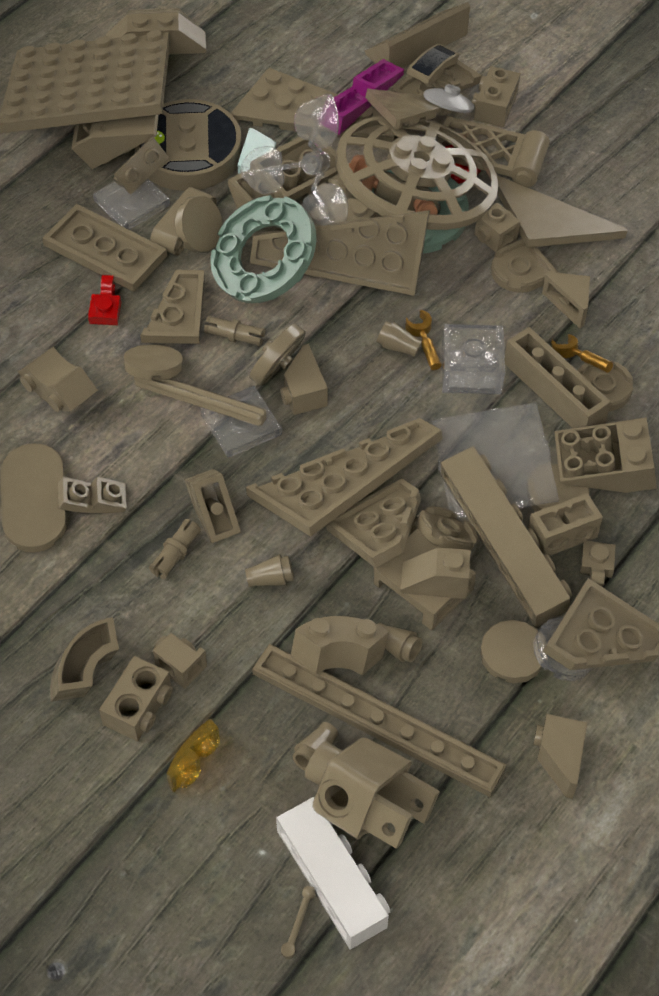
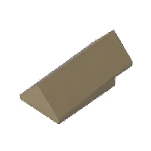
M312 130L251 161L250 169L228 179V186L237 209L251 200L271 195L273 198L289 197L293 200L300 198L312 188L338 174L335 158L336 151L315 130Z

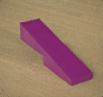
M382 59L356 75L353 79L352 87L321 105L318 124L340 135L372 105L365 98L367 88L387 91L404 75V69Z

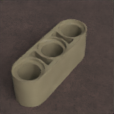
M188 187L156 224L151 233L150 241L166 248L167 252L180 255L185 249L183 246L185 243L182 238H178L175 226L176 213L180 204H184L185 199L188 197L205 196L217 205L216 197L196 188Z

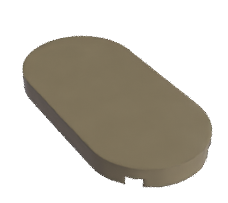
M36 443L22 445L11 451L1 466L3 531L10 544L12 543L17 546V549L24 552H41L51 548L59 537L62 538L67 528L66 510L58 509V482L62 477H65L63 462L60 455L47 445Z

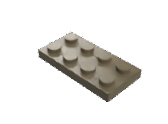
M78 204L42 238L45 247L100 275H114L113 282L133 292L167 257L166 248Z

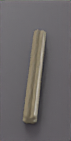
M153 376L152 380L134 377L137 387L256 426H262L267 419L266 410L189 384L173 379L160 380V376Z

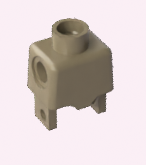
M365 737L358 739L344 750L337 748L327 741L323 742L313 753L305 770V778L319 786L312 805L316 813L357 840L363 835L371 833L396 849L401 845L412 817L423 824L428 821L440 791L408 773L412 761ZM419 799L423 804V808L417 807L414 800ZM388 823L394 825L395 832H391L388 829Z

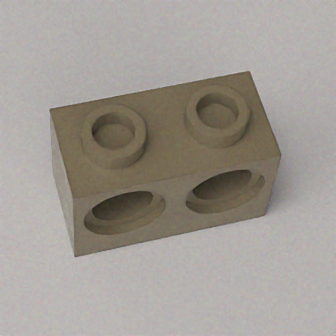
M585 493L531 513L528 529L531 528L536 534L539 541L538 548L542 554L547 553L551 556L582 544L584 540L590 541L597 538L603 516L589 494Z
M133 656L99 709L102 725L138 742L144 732L147 733L151 730L156 719L155 713L160 705H165L171 697L173 687L171 686L169 672ZM144 684H154L149 689L140 688ZM127 711H137L133 716H123Z

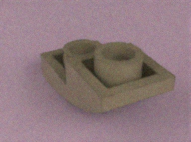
M62 477L58 482V509L81 513L124 512L127 509L125 483L96 477L92 483Z

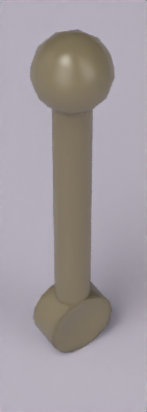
M308 885L303 888V900L288 942L284 943L281 947V954L286 959L293 958L296 953L294 946L309 902L316 895V890L312 886Z

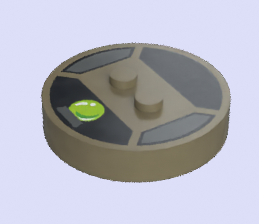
M183 99L164 103L163 112L158 116L157 135L154 138L169 158L148 179L159 186L179 191H185L188 187L201 190L224 181L238 167L242 152L241 130L238 122L227 110L208 101ZM143 143V144H141V145L135 147V148H134V149H135V153H136L145 143Z

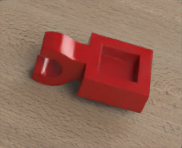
M102 275L101 293L91 295L88 313L89 324L118 326L121 297L115 295L114 275Z

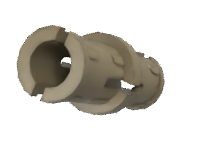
M208 315L205 321L217 326L205 325V334L226 337L230 342L234 343L236 340L243 341L259 347L264 341L252 335L265 337V328L241 324V321L237 319L228 321Z
M185 519L173 537L166 539L163 543V550L149 566L150 571L156 577L162 573L160 579H166L179 559L183 560L185 558L188 547L201 532V528L197 523L192 521L188 526L190 519Z

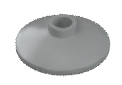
M446 84L445 88L427 89L423 94L427 101L447 110L470 113L475 108L468 98L460 94L461 89L455 85Z

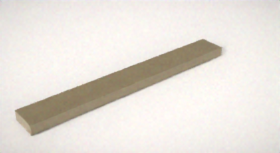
M270 643L252 669L253 675L488 797H491L506 770L507 765L360 689L324 671L314 674L291 657V654Z

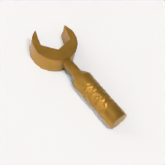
M420 310V318L423 320V323L412 324L406 317V330L411 335L422 338L421 346L430 369L433 371L438 370L442 365L432 340L427 337L431 330L432 317L428 312Z
M568 334V344H556L552 339V348L563 358H571L578 355L581 361L606 373H609L613 368V362L588 350H579L578 339L573 335Z

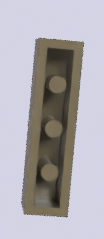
M528 327L507 340L504 364L572 428L606 424L611 401L535 331Z

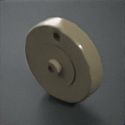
M293 323L273 342L271 340L268 341L262 349L264 353L252 368L249 378L258 386H263L281 368L285 370L293 361L291 356L306 335L305 330L296 323Z

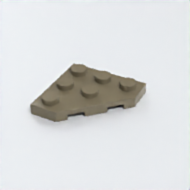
M401 478L354 504L326 525L327 531L373 567L377 568L387 564L391 559L402 554L421 502L419 489Z
M588 578L542 652L569 670L652 662L659 656V624Z

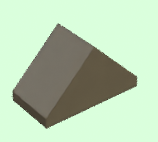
M556 272L545 274L542 294L579 328L585 325L589 303L590 276Z

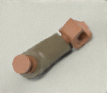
M355 155L351 163H349L353 173L368 167L364 155ZM384 171L391 178L405 185V181L392 173ZM375 176L361 181L370 191L374 188L375 195L397 206L401 193L389 188ZM416 186L418 190L433 192L428 187ZM412 198L408 210L414 212L430 210L429 214L437 215L438 201Z

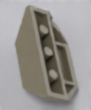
M180 8L128 10L105 34V36L110 38H121L129 33L142 36L147 35L150 31L160 30L162 33L169 32V54L206 53L205 31Z

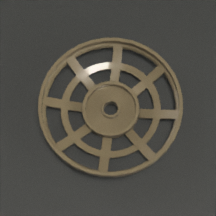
M375 116L352 125L345 131L339 141L335 155L339 177L356 199L381 216L413 213L414 211L408 210L412 198L426 201H446L451 214H429L427 229H456L471 225L480 220L494 204L497 197V174L487 156L466 137L439 123L419 119L417 124L408 127L402 124L401 128L396 130L383 116ZM383 125L373 131L368 138L351 137L362 129ZM404 129L420 130L426 133L425 136L409 135ZM389 131H392L398 137L393 142L377 139ZM436 136L446 140L456 148H445L442 144L435 141ZM347 145L364 146L363 155L368 167L353 173L347 160ZM372 147L388 150L387 160L377 163ZM453 157H464L468 164L469 172L454 165ZM473 158H476L486 170L491 181V187L477 178V169ZM391 169L397 177L406 182L405 185L394 180L384 171ZM451 174L465 180L461 186L452 190L447 183ZM375 176L389 188L401 193L397 206L375 195L361 181ZM473 185L487 195L478 206L462 212L456 199L469 192ZM416 186L438 187L440 192L418 190Z

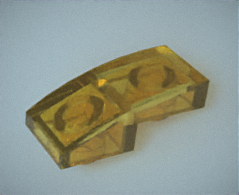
M211 718L191 734L171 762L167 778L169 788L173 793L181 787L186 788L193 784L201 773L199 758H205L217 749L220 743L219 728Z

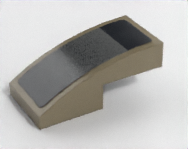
M438 43L422 53L410 65L406 74L426 84H430L441 79L445 68L457 64L460 54Z

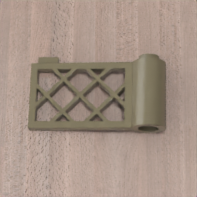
M447 116L443 126L461 129L463 132L459 134L468 138L487 156L497 174L509 176L515 183L525 187H531L536 184L550 145V140L545 133L532 130L526 134H521ZM483 134L487 135L488 139L479 142L475 136ZM440 137L437 140V142L442 144L444 147L451 145L449 142ZM508 140L516 142V144L505 148L501 142ZM495 145L499 151L489 154L485 147ZM453 157L454 163L468 166L464 157ZM504 157L508 162V166L497 164L494 160ZM473 158L476 168L485 170L482 164L476 158Z

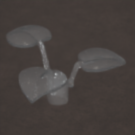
M325 94L301 105L294 118L297 134L300 138L309 140L308 146L314 152L305 154L301 162L281 165V152L274 147L263 146L251 151L243 160L240 168L242 178L255 191L262 194L275 193L282 187L284 183V173L282 170L302 167L305 173L316 175L311 187L313 194L305 197L302 203V207L309 213L314 225L345 222L348 216L347 197L338 185L325 183L318 187L321 178L324 177L323 172L327 171L330 167V158L321 148L329 147L335 141L339 128L338 111L334 98L331 94Z

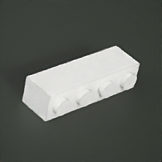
M314 797L276 817L277 832L310 886L315 888L318 899L351 950L387 929L390 908L385 898L380 893L375 895L370 887L371 879L365 867L361 863L356 865L350 855L352 849L343 834L338 836L332 827L333 823L314 811L312 807Z

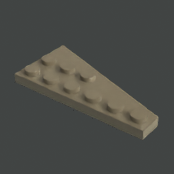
M430 210L315 225L316 248L312 261L304 274L414 296L417 290ZM284 230L256 233L252 240L250 263L275 268L278 265V261H282L284 257V248L288 243L286 232Z

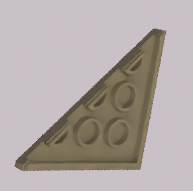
M367 88L365 98L396 130L400 129L402 124L408 127L419 123V119L427 121L436 118V114L444 116L452 113L451 110L441 108L427 101L423 95Z
M497 175V194L505 209L509 210L520 221L519 234L527 248L626 238L628 230L623 226Z

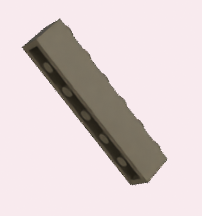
M472 446L440 462L441 477L467 519L475 528L477 535L534 627L537 628L567 612L572 597L568 584L565 580L559 581L554 573L556 569L552 559L547 553L542 554L538 548L539 541L536 534L531 528L526 529L521 521L523 516L520 509L515 503L510 504L506 497L507 491L503 482L499 478L495 480L490 471L492 469L487 457L484 454L479 455L475 447Z

